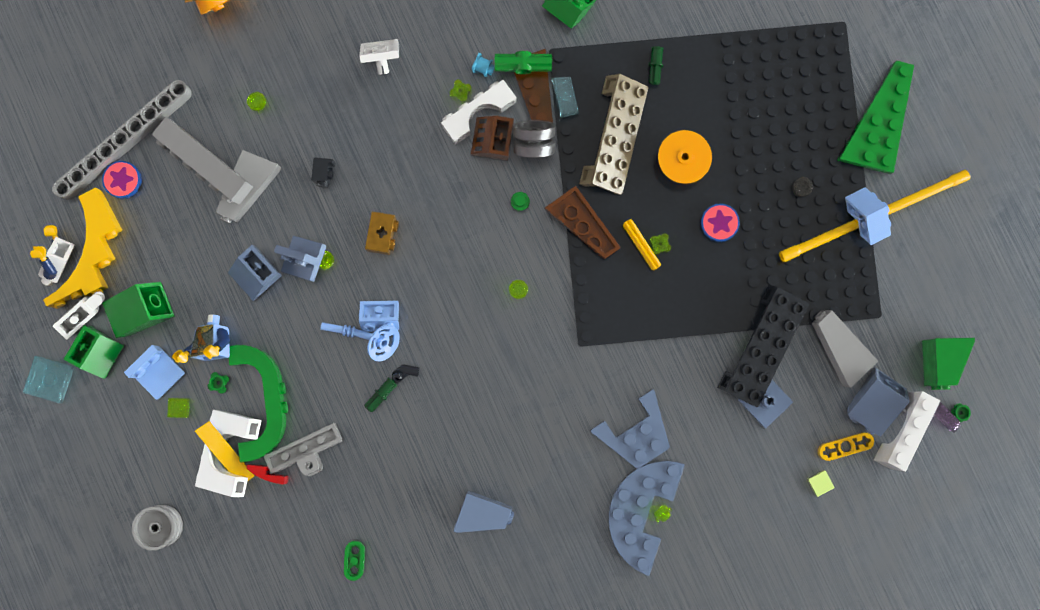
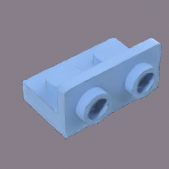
M360 301L359 324L361 330L373 332L383 325H392L399 330L398 301Z

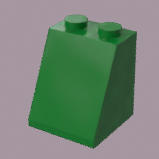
M161 282L135 284L102 303L116 338L131 336L175 317Z
M935 338L922 340L924 386H931V390H951L950 386L958 385L974 346L975 338Z

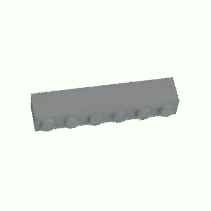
M165 117L152 133L158 139L156 141L158 145L164 149L169 148L170 155L177 160L181 158L183 160L182 165L190 171L194 169L196 171L195 175L199 179L210 182L208 186L217 193L218 191L222 192L223 195L221 197L230 204L235 202L240 205L252 190L253 186L169 118Z

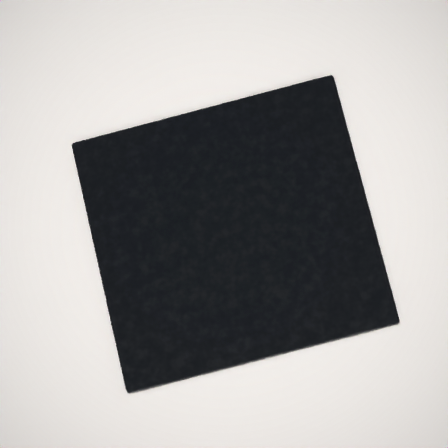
M845 22L564 47L549 50V54H552L551 80L563 194L576 186L621 247L609 257L603 259L566 228L577 340L580 347L755 330L766 308V305L760 303L768 285L779 287L809 303V307L799 326L812 325V322L816 320L815 316L822 310H832L842 322L877 319L882 316L874 247L860 236L859 228L806 251L789 261L782 262L779 257L780 251L794 245H799L855 220L847 212L845 197L866 187L864 167L837 161L858 125ZM654 46L664 48L662 55L663 68H661L659 85L649 84L650 67L648 64L651 63V48ZM622 74L648 86L622 195L597 186L585 187L579 184L583 167L595 165L612 97L603 95L602 90L606 76ZM681 130L693 131L701 135L709 144L712 152V162L708 172L700 180L688 184L677 183L669 179L662 172L658 162V152L662 142L670 134ZM715 204L729 205L739 216L740 225L738 231L727 241L716 242L710 240L702 230L701 219L703 213ZM627 220H633L661 263V266L656 270H651L623 227L624 222Z

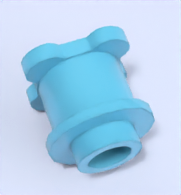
M478 53L471 70L473 73L478 71L484 74V77H487V75L493 73L495 65L492 59H485L481 53Z

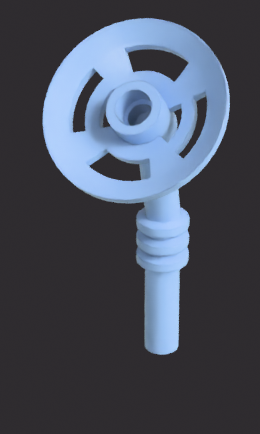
M324 322L321 324V330L341 333L342 336L347 335V337L351 335V338L356 336L369 340L367 351L369 356L375 361L388 359L395 352L399 344V332L392 325H383L375 330L374 333L356 329L355 326L351 328L350 325L347 327V325L340 326ZM393 335L392 343L388 346L389 336ZM385 351L383 354L375 355L376 352L381 353Z

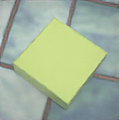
M825 470L807 479L816 497L835 488Z

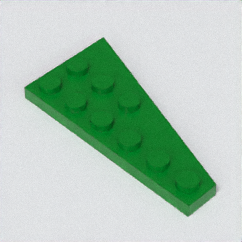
M895 61L892 64L880 89L876 92L873 101L866 109L855 128L854 134L847 142L846 148L837 161L888 174L894 173L914 65L901 61Z

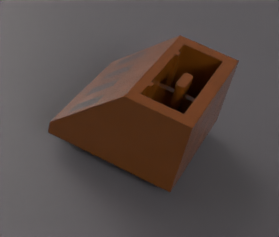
M501 116L477 117L471 155L508 161L514 118Z

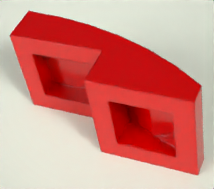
M247 465L246 469L261 479L284 485L288 483V475L269 474L270 471L267 465Z

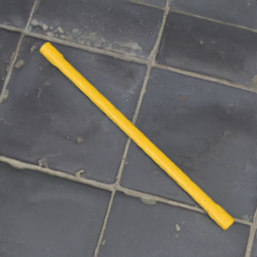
M962 170L945 180L888 204V215L952 186H957L970 180L969 172ZM856 219L799 245H794L780 251L779 257L782 262L798 257L806 251L858 229V221Z

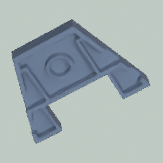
M653 389L638 398L649 416L627 431L615 437L605 421L590 430L591 433L636 469H639L670 448Z

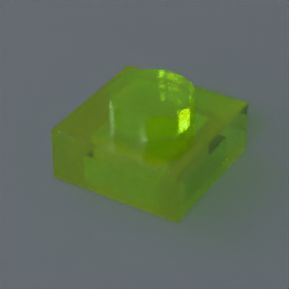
M168 398L167 417L189 418L190 398Z

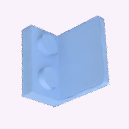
M151 345L124 372L128 378H135L156 400L160 399L185 374L163 349L156 345Z

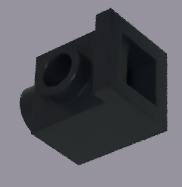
M314 157L311 180L316 186L328 187L330 185V180H333L334 169L331 167L336 165L333 159Z

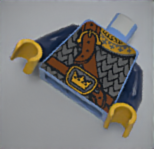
M208 315L207 325L196 328L192 344L185 348L184 352L182 350L176 351L172 358L178 363H186L188 357L203 361L229 358V343L231 340L228 327L219 325L220 316Z

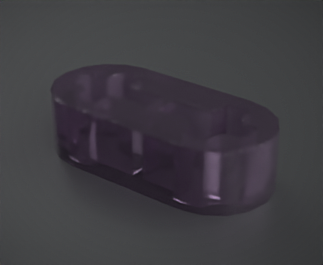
M940 402L934 416L948 430L955 433L962 424Z

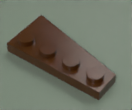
M542 49L532 54H546V49ZM513 71L530 119L553 123L548 72L517 74Z
M576 186L544 208L603 259H606L621 248Z

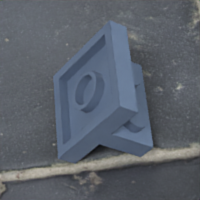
M293 236L289 248L276 245L274 252L281 255L280 259L285 260L281 272L314 282L326 245Z

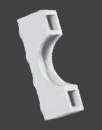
M504 80L494 82L485 93H478L472 102L462 104L458 108L459 111L454 114L450 113L443 118V122H441L442 127L455 145L471 135L469 125L471 118L476 112L482 109H494L502 113L517 103L516 96Z

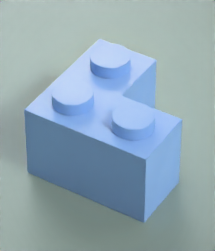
M865 187L845 197L847 212L858 221L860 236L870 245L891 235V222L888 217L889 207L885 202L879 200L874 192L871 193Z

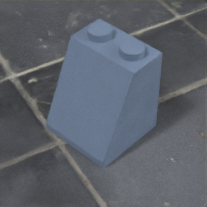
M875 367L848 406V417L854 423L864 425L869 433L877 434L881 437L909 404L907 388Z
M468 491L453 532L505 529L507 524L511 525L514 516L512 506Z

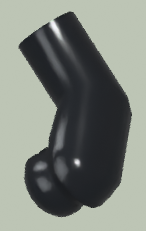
M403 364L393 371L392 380L395 383H399L408 375L418 377L420 367Z

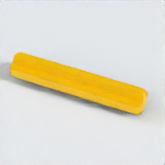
M629 219L624 222L623 227L651 270L659 268L661 263L633 220Z

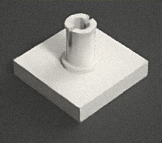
M398 39L361 44L360 62L376 61L378 74L381 75L383 70L384 74L389 73L387 59L399 58Z

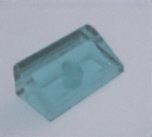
M571 77L552 78L560 118L579 114Z

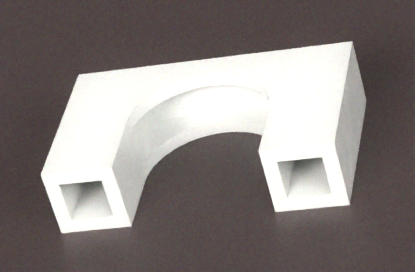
M923 391L908 392L910 402L903 409L907 413L904 425L891 443L881 444L874 461L889 469L906 472L940 403V400Z
M213 410L210 422L226 442L233 436L257 439L262 421L220 410ZM205 444L195 487L230 497H244L248 478L228 472Z

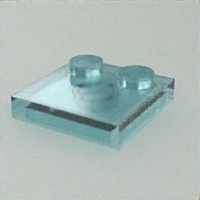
M35 356L23 393L63 403L74 366Z

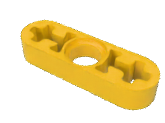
M857 433L823 443L818 447L817 453L821 459L831 461L871 449L874 445V438L869 433ZM862 436L868 438L866 446L864 444L855 445V442L863 439ZM844 441H848L851 445L848 452L841 450V444ZM825 447H827V449L836 448L837 452H830L829 457L827 455H823V451L826 450Z

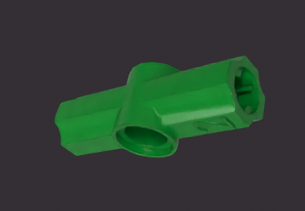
M517 51L515 54H495V71H515L517 74L552 72V54H532L529 51Z

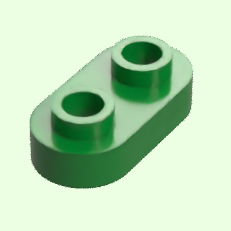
M358 540L347 544L344 555V575L348 580L356 581L362 577L365 564V546ZM353 547H357L359 549V552L357 554L353 553ZM353 566L357 567V573L351 571Z

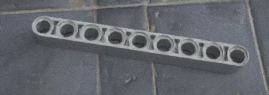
M173 81L53 184V193L65 200H71L98 178L108 165L118 161L153 131L165 117L168 118L187 102L192 95L191 89L183 81ZM180 88H184L183 93L177 94ZM169 100L168 106L163 107L164 101ZM155 112V116L149 119V114ZM140 124V129L134 132L135 126ZM126 137L125 142L120 144V139ZM111 149V154L106 157V151ZM96 161V167L91 169V164ZM82 174L81 180L77 182V176ZM67 186L66 193L62 194V189Z

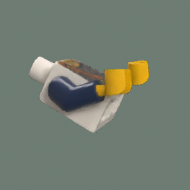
M47 225L44 228L45 237L52 236L53 238L51 240L52 245L47 254L45 247L33 246L34 250L30 252L32 258H40L41 269L38 275L42 277L41 282L47 286H52L53 282H58L75 245L58 237L57 227L54 225Z

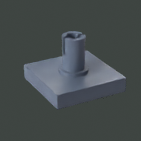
M773 380L759 407L738 399L744 408L765 429L793 403Z

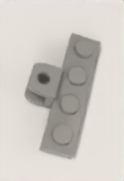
M333 423L265 455L264 459L271 474H275L297 463L303 475L313 476L323 470L321 459L317 453L342 442L343 439L337 425Z

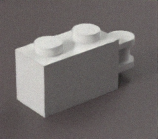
M97 291L90 298L87 296L83 297L53 327L67 340L100 310L98 306L105 300L104 293Z

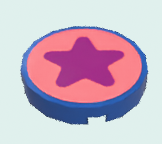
M116 161L105 169L102 183L106 192L111 196L126 199L138 192L142 178L138 168L130 162Z
M715 204L709 207L703 213L701 219V226L705 236L716 242L731 239L737 233L740 225L737 212L726 204Z

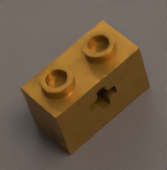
M371 212L365 246L368 252L390 255V251H394L395 239H393V234L397 232L399 221H396L395 215ZM384 229L387 235H383V238H381L378 233H381Z

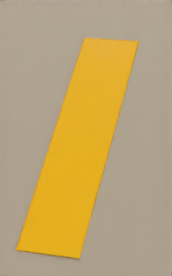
M210 421L195 430L197 435L228 472L247 477L248 481L255 476L246 469L247 466L244 462H240V457Z

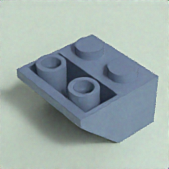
M251 245L237 257L228 271V274L253 301L282 276L254 245Z

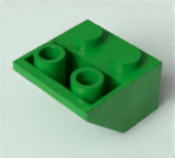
M545 0L542 7L572 29L582 20L596 0Z
M83 325L64 360L84 371L105 379L125 345L93 327Z

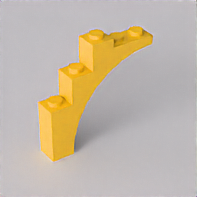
M94 188L79 196L86 221V240L83 253L69 279L56 292L43 299L47 307L58 309L65 306L68 300L82 297L83 293L91 297L97 291L104 293L103 291L108 289L99 268L108 267L111 264L110 262L115 260L106 239L115 238L122 229L103 191L98 188Z

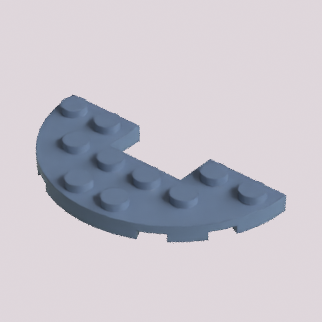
M659 461L643 465L639 469L634 470L620 483L610 503L608 524L611 538L617 551L630 566L647 576L650 575L661 538L644 533L645 523L655 495L670 501L674 500L685 466L682 463Z

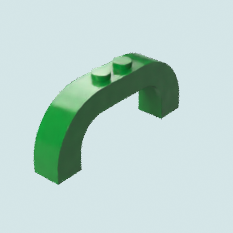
M233 345L229 346V366L251 365L259 371L263 382L267 417L266 429L256 440L238 443L240 462H247L263 458L280 444L285 433L286 413H288V404L286 401L284 402L283 395L286 394V386L282 382L281 373L276 362L266 352L251 346Z

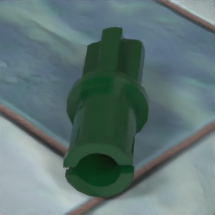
M654 46L651 48V63L648 64L650 67L649 84L659 85L661 68H663L662 55L664 48Z
M388 377L378 390H374L375 393L364 404L365 408L370 412H374L383 400H387L386 397L397 387V384Z

